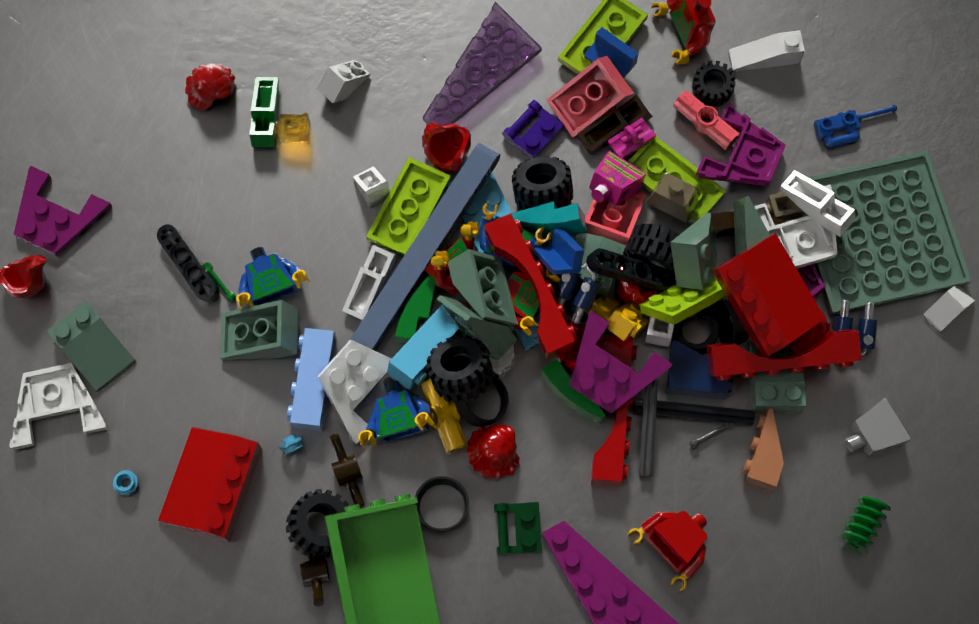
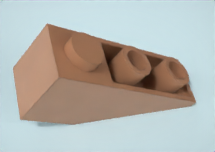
M769 408L765 414L761 413L757 424V428H760V433L758 437H753L750 450L754 452L751 460H746L742 473L746 474L744 482L774 491L777 487L784 461L774 412L772 408Z

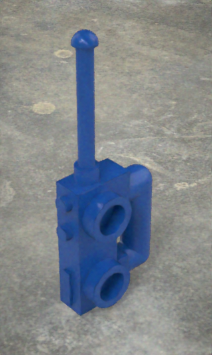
M892 105V107L865 114H856L855 110H848L845 113L840 112L838 115L815 120L814 127L819 141L824 140L829 148L855 142L859 139L858 131L861 128L859 121L883 113L895 112L897 106ZM846 129V132L848 133L845 135L833 137V133L837 131Z

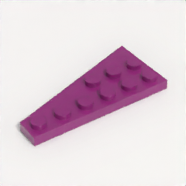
M565 521L542 532L545 541L592 624H679Z

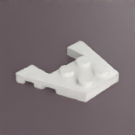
M831 185L824 186L832 191ZM765 203L754 206L769 234H777L796 269L836 257V234L826 229L810 216L774 225Z
M349 340L317 377L331 404L334 405L351 441L357 444L359 442L358 435L366 429L367 423L353 410L387 373L388 364L392 358L353 340ZM400 383V387L402 389H406V387Z
M72 363L23 373L17 402L19 406L13 423L14 432L9 444L11 450L35 446L31 421L79 410L85 434L108 430L102 415Z

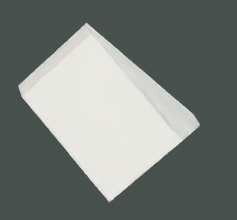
M374 166L353 177L370 208L386 200L389 194L388 183Z
M954 286L938 299L923 316L941 332L975 300L961 286Z

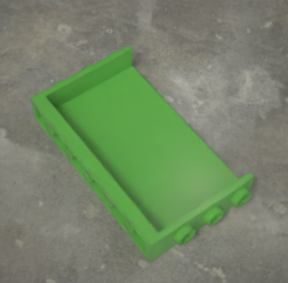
M410 493L395 496V501L385 503V499L370 501V507L360 508V505L356 504L344 507L345 512L324 516L345 624H440L416 506L418 500L416 497L410 498Z

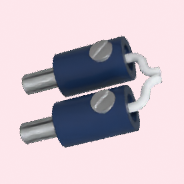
M587 263L581 266V269L587 268L592 278L584 277L573 304L577 308L571 321L575 324L580 323L585 310H591L602 284L595 280V273L588 268ZM582 273L562 274L555 290V295L558 297L556 304L563 306L566 300L571 301Z
M848 300L841 301L840 316H835L834 331L852 329L853 318L848 317L850 301ZM870 302L866 303L864 319H859L860 348H863L861 355H864L867 349L875 350L878 320H873L874 303Z

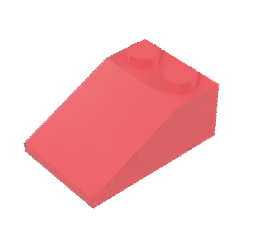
M608 56L596 59L546 101L574 138L613 107H618L634 92Z
M638 192L618 205H613L606 199L602 202H597L593 199L585 218L587 232L584 233L602 236L627 247L647 194Z

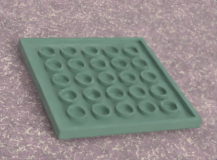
M928 151L808 177L822 186L831 185L832 191L835 192V199L855 209L854 222L841 237L836 235V257L815 263L817 272L825 286L823 292L831 315L840 314L842 300L850 301L849 311L865 308L868 302L874 303L875 306L949 289L954 286L967 285L972 282ZM803 211L800 218L809 216Z

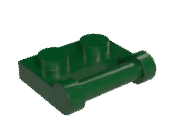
M539 502L494 504V513H497L499 546L496 547L497 555L542 553ZM507 513H514L516 546H509Z

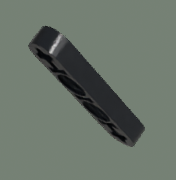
M170 224L161 226L157 232V239L195 295L205 302L215 301L220 293L219 287L180 230ZM168 231L172 233L171 237L177 242L176 244L166 239ZM185 248L187 250L186 257L183 260H178L177 251ZM198 266L200 269L199 276L191 279L189 276L190 269ZM203 282L204 285L210 287L209 292L211 294L209 296L204 294L205 289L199 283Z
M598 248L594 250L586 259L588 268L596 274L656 292L664 291L673 282L671 273L664 267ZM616 262L622 265L624 272H620L617 269ZM636 268L643 272L644 279L638 276Z

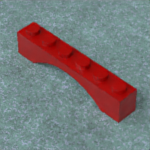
M510 213L485 224L484 233L494 254L515 265L532 285L540 309L537 340L547 360L573 349L577 335L572 325L568 326L564 319L566 313L563 306L556 304L553 298L555 291L550 282H545L542 276L545 274L544 269L539 261L535 262L532 256L534 254L533 247L530 241H525L521 234L524 231L518 219L514 220Z
M852 329L827 332L809 348L796 354L782 357L755 355L731 342L706 345L709 375L717 377V380H729L735 374H741L742 378L755 377L756 372L766 371V375L781 374V369H790V372H802L808 366H814L816 370L828 369L829 364L838 363L839 367L854 366V361H862L859 331Z
M604 335L602 349L631 368V361L636 360L637 346L633 345V337L623 341L618 336ZM633 397L616 409V418L612 431L603 446L593 456L591 484L620 487L622 480H627L628 465L623 464L624 455H629L630 441L625 440L626 431H631L632 417L627 416L628 407L632 408Z

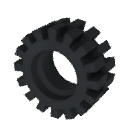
M708 61L707 66L703 63L696 70L692 84L694 96L698 95L697 99L699 101L705 100L704 105L712 102L711 106H716L718 102L720 106L723 105L724 100L727 102L730 96H732L736 77L735 74L732 75L733 70L731 68L727 70V64L724 63L723 66H719L720 61H716L715 65H713L712 61ZM709 77H715L722 81L723 86L719 90H711L705 85V80Z

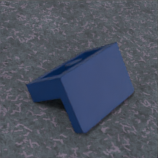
M601 27L596 32L595 42L586 51L584 57L593 63L600 57L608 56L621 76L625 78L637 64L639 53Z
M563 228L553 229L551 246L534 248V254L554 275L581 272L584 250Z

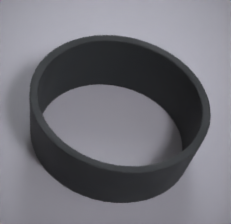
M724 297L713 303L711 312L719 322L720 333L718 337L721 342H731L740 345L748 341L749 334L728 298Z
M494 376L491 378L492 383L499 392L501 401L500 410L494 419L487 420L478 417L472 412L468 402L460 401L455 403L459 415L468 424L476 427L489 426L500 419L506 412L509 402L508 392L498 377Z
M446 476L433 477L425 481L416 492L415 497L418 500L416 506L419 520L423 525L432 530H452L464 520L468 513V494L462 484L453 478ZM436 485L454 487L459 491L464 500L465 508L462 518L458 523L448 528H434L424 521L420 513L422 496L428 489Z

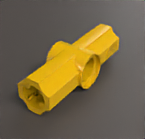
M431 379L422 382L420 385L426 401L430 405L431 419L434 422L433 427L437 428L446 453L467 446L459 424L460 415L453 400L448 402L443 397H439Z

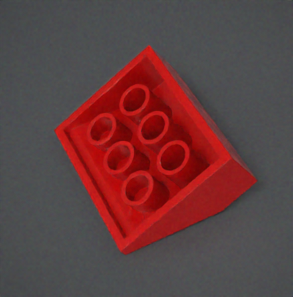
M776 233L711 270L761 356H770L826 319Z
M192 427L158 521L230 542L262 450L259 443L236 435Z

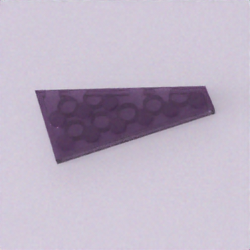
M495 2L488 17L482 22L481 28L475 37L472 38L456 63L455 69L446 79L445 85L423 115V121L426 124H432L433 122L440 125L454 124L542 51V47Z

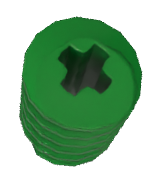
M862 496L858 500L860 505H856L854 508L856 514H852L850 516L851 522L845 525L847 531H843L840 536L851 548L868 554L869 551L863 546L873 545V542L868 537L878 536L873 527L882 528V524L877 519L885 520L887 517L881 511H890L891 507L881 500Z

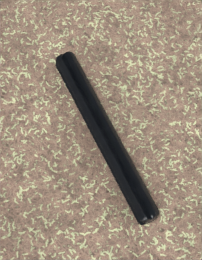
M635 398L633 400L632 410L634 413L643 414L644 399ZM657 400L656 415L752 425L755 421V412L753 410Z

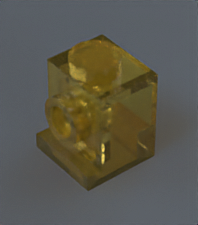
M303 113V115L280 114V120H275L274 130L275 134H278L281 143H309L310 119L308 113Z

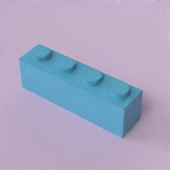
M442 306L436 310L389 361L387 373L409 390L415 384L420 385L427 376V357L431 356L430 351L433 348H437L439 342H445L446 338L451 337L453 339L457 335H463Z

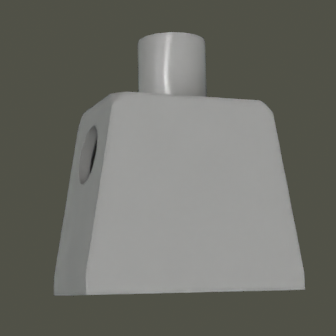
M885 398L850 426L854 435L845 439V444L850 452L863 448L868 456H873L901 447L911 438Z

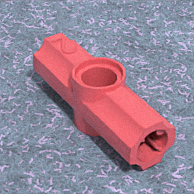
M689 91L683 92L674 102L673 107L690 120L699 133L708 135L724 150L729 149L739 138L740 134L718 116L715 108L705 106ZM708 118L711 120V122L706 123L703 122L701 119Z

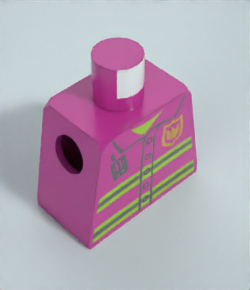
M609 151L593 174L589 186L592 191L591 195L597 202H602L606 199L613 205H618L641 190L646 173Z

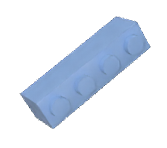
M305 328L304 336L300 335L298 349L301 350V356L295 362V373H298L297 381L293 382L291 387V397H294L293 406H289L287 412V420H290L292 427L295 429L322 431L327 394L317 376L334 357L336 344L334 331Z

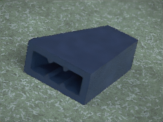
M672 340L669 353V362L672 363V366L668 369L666 394L725 400L728 393H732L733 378L717 380V377L709 375L708 358L679 341Z

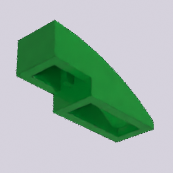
M255 77L249 134L252 147H275L279 97L278 77Z
M429 275L421 283L405 306L395 333L396 343L406 344L419 330L420 324H424L431 317L437 291V285L432 276Z
M559 360L541 369L542 378L563 402L590 420L599 424L605 421L606 415L599 405L570 387L571 379Z

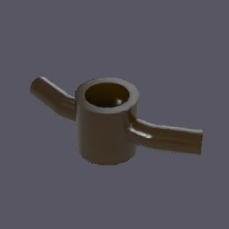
M333 434L330 436V441L338 461L331 463L339 486L347 484L354 505L359 504L362 507L365 503L356 480L363 478L355 454L347 457L339 434Z
M309 554L308 561L300 562L304 587L312 586L313 604L320 607L324 604L322 584L330 582L328 565L325 557L319 559L312 558L313 554Z

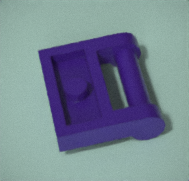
M532 100L528 104V109L510 128L507 127L502 132V135L529 158L533 159L535 156H539L564 129V124L543 109L536 100ZM534 115H537L539 119L521 138L518 137L516 134Z

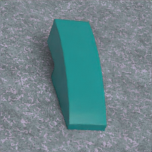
M554 202L511 213L514 220L518 219L524 230L534 235L538 229L543 227L545 228L542 231V236H547L551 232L553 235V229L563 228L569 235L587 232L585 215L578 203L557 208Z

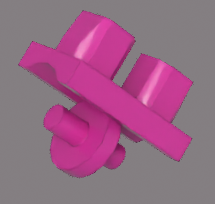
M640 118L633 124L627 125L623 131L608 140V144L617 156L625 159L656 138V134L648 127L645 120Z

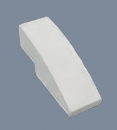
M794 171L780 186V189L801 210L839 237L854 222L855 209L835 199V192L797 171Z
M372 246L364 266L359 270L343 307V312L363 320L382 291L398 255L379 246Z

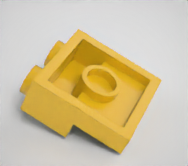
M602 296L594 301L590 310L608 321L610 324L607 329L623 341L630 336L634 338L649 323L647 320L648 316L641 313L639 305L626 303L620 307L619 302L610 296Z

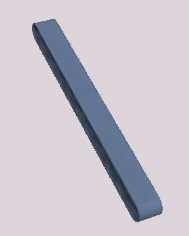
M481 143L476 145L350 340L377 351L427 274L425 268L431 263L432 257L436 256L435 252L443 249L495 169L501 156L499 153Z

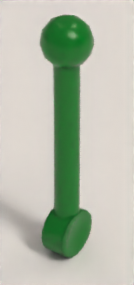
M209 262L204 263L203 265L227 295V300L229 302L235 301L236 295L231 293L216 275L212 264Z

